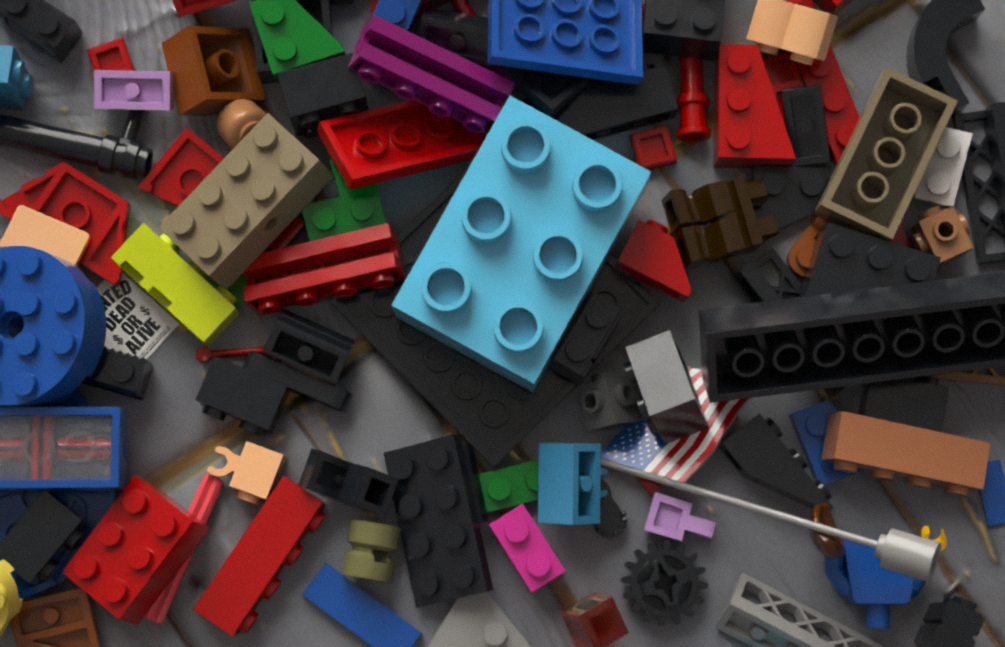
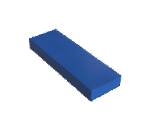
M327 563L324 564L302 594L372 647H412L422 634Z

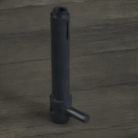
M145 110L128 111L121 137L112 135L99 137L3 114L0 117L1 146L98 167L99 172L111 175L120 172L124 178L137 180L138 177L145 178L150 172L153 161V149L145 147L143 142L136 141Z

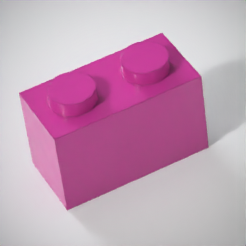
M523 503L489 524V529L530 594L565 572L562 564Z

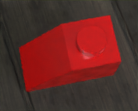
M638 220L615 268L684 303L692 289L674 237L668 235L669 230L658 222L648 220L645 223Z

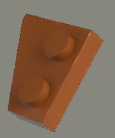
M81 588L24 601L19 613L10 620L15 644L18 646L102 647L91 597Z

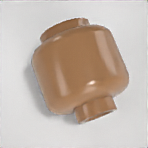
M246 99L233 100L219 112L216 120V130L221 140L233 150L266 113L253 101Z

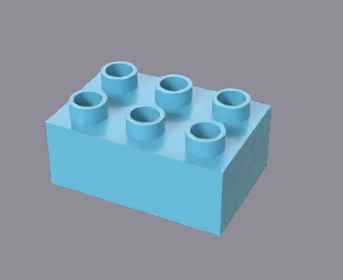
M509 95L391 306L396 317L525 389L534 392L548 367L551 356L583 304L645 192L652 172Z

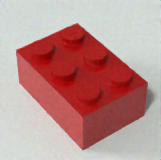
M134 475L63 569L62 573L117 619L138 625L210 528L154 483Z

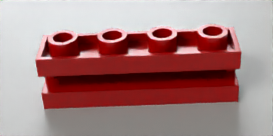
M389 223L262 252L242 273L247 278L248 286L243 287L244 302L256 313L262 315L276 314L282 310V307L295 304L298 306H311L318 303L319 299L325 297H349L356 294L357 290L368 287L384 289L393 286L394 281L406 279L399 236Z
M283 475L193 610L231 636L237 637L240 631L247 634L259 617V613L254 611L263 597L269 601L280 586L282 580L277 578L285 564L292 567L304 550L300 542L309 531L314 534L327 515L322 511L326 504Z

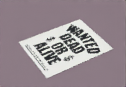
M123 272L118 288L106 280H103L97 287L106 315V339L104 346L110 350L113 348L117 352L121 350L125 354L129 353L132 356L137 355L139 358L144 357L148 359L179 325L171 315Z

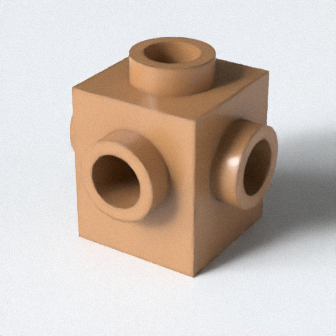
M939 205L918 214L920 221L911 228L912 235H910V240L913 248L941 257L939 266L964 256L974 248L968 237L970 228L967 220L961 213L957 214L954 206L942 211Z

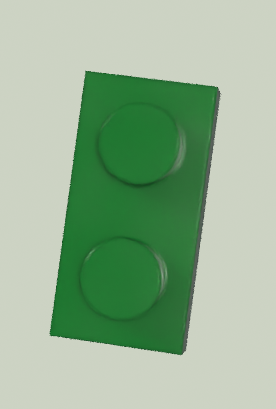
M539 459L479 474L487 514L516 507L522 503L528 504L538 501Z

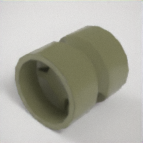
M351 520L347 542L352 545V550L345 553L341 575L392 584L396 562L391 558V553L398 550L401 528L362 520Z

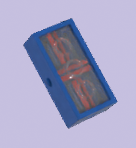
M0 407V492L44 490L123 491L127 486L128 411L122 407Z

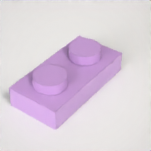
M94 70V109L174 111V72Z

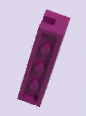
M376 15L363 27L347 68L356 72L358 77L365 82L379 83L392 89L393 93L401 99L415 100L428 106L429 111L435 115L451 117L462 122L467 130L474 133H489L502 110V103L511 95L515 82Z

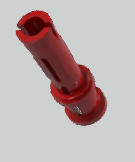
M679 57L681 87L680 95L677 96L676 101L680 111V129L676 132L677 139L683 142L708 140L711 138V130L707 128L706 108L710 106V99L704 93L703 60L694 57Z

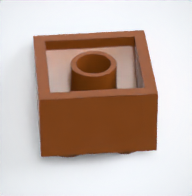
M188 26L162 42L168 71L174 72V97L179 115L210 116L218 114L225 105L233 100L246 99L253 101L255 104L266 100L263 85L256 72L255 53L249 29Z

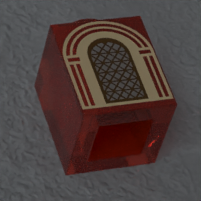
M592 593L560 611L576 647H606L629 633L613 597Z

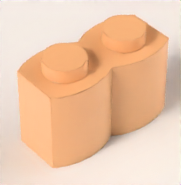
M758 0L746 39L756 41V45H758L759 50L762 52L777 55L780 48L792 52L790 60L812 66L814 58L825 61L838 16L784 0Z

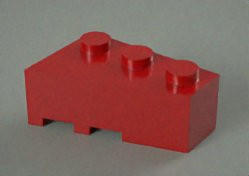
M720 44L716 60L714 61L713 168L791 167L796 160V156L758 45Z

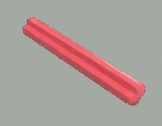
M211 474L203 476L188 510L205 525L223 487V480ZM194 551L144 616L145 619L157 624H161L164 621Z

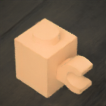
M246 441L241 456L235 455L226 447H216L215 452L225 455L227 464L222 469L209 466L207 471L220 478L234 473L229 486L238 490L236 498L258 505L260 499L267 500L275 489L287 458L283 454Z

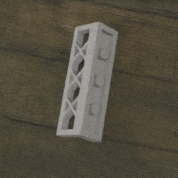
M743 572L739 576L730 600L715 625V628L751 647H883V645ZM744 589L757 595L762 604H754L741 597ZM785 610L793 614L797 622L791 623L783 619L779 611ZM820 628L826 631L833 641L827 642L819 638L814 629Z

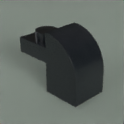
M311 448L298 486L339 503L386 517L399 479Z

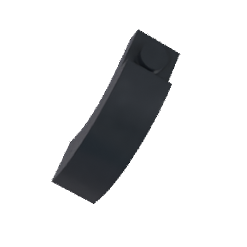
M931 0L917 19L908 40L906 60L909 78L958 100L951 117L954 114L960 113L969 104V101L948 65L946 44L950 34L976 21L983 13L985 8L980 0Z

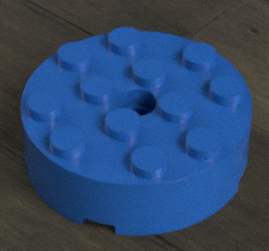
M8 246L0 248V406L52 407L74 395L73 391L82 383L86 376L91 377L101 358L106 339L105 309L102 298L94 283L90 282L84 273L78 269L79 267L72 262L33 247Z

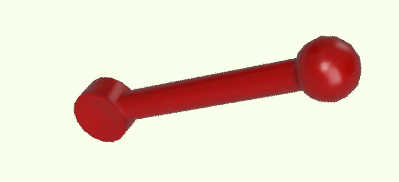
M265 345L255 348L212 351L206 347H200L197 349L195 356L201 363H207L214 356L217 358L247 356L249 351L262 354Z

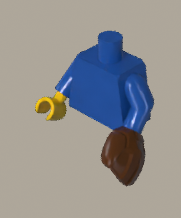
M827 503L817 504L812 510L810 521L837 528L829 505ZM924 526L921 529V537L928 539L930 536L929 526ZM943 528L937 539H931L941 542V551L947 545V538ZM809 529L814 545L824 554L825 574L838 595L846 598L847 604H866V628L889 629L890 605H908L911 599L919 595L926 583L916 578L880 568V559L875 558L874 548Z

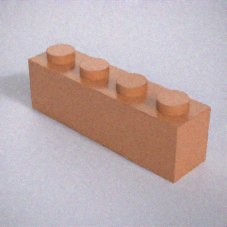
M839 411L828 414L821 460L834 463L833 469L837 471L857 473V469L861 468L870 470V477L875 479L894 481L895 476L908 478L907 485L931 489L932 484L945 486L944 493L967 497L969 491L984 490L991 443Z

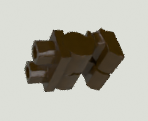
M743 176L734 178L731 181L706 184L694 190L690 196L686 195L684 189L670 190L661 200L670 232L676 233L673 237L685 270L699 267L703 262L714 263L720 259L754 252L763 243L774 239L779 234L776 220L773 216L756 219L753 207L763 205L768 201V194L763 181L745 182ZM710 222V225L704 227L701 232H697L696 227H692L696 225L705 226Z

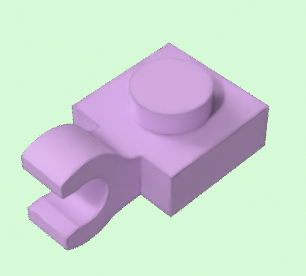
M655 492L643 531L678 542H682L685 531L711 540L716 523L690 515L693 503Z

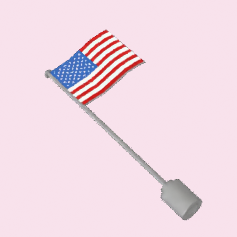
M687 366L709 428L665 444L658 432L651 434L647 422L643 420L639 410L641 421L625 425L601 452V466L874 548L875 558L880 559V568L925 582H930L936 571L941 552V542L894 528L890 529L888 535L881 534L878 541L687 484L713 455L738 413L751 400V398L710 403L702 380V370Z

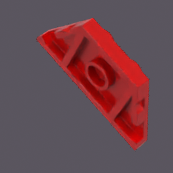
M64 161L49 169L43 177L30 180L21 186V190L3 200L0 199V214L10 221L17 207L24 205L87 232L90 235V240L79 264L118 288L121 283L122 269L111 259V256L126 241L130 213L128 201Z

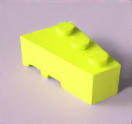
M143 222L111 256V259L209 348L240 315L234 306L237 299L221 285L215 289L205 280L208 275L192 259L187 263L177 254L180 248L167 235L163 233L159 237Z

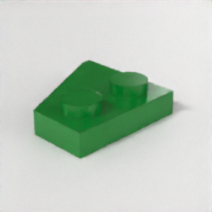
M256 0L249 3L274 79L279 78L277 73L345 55L343 46L296 0Z

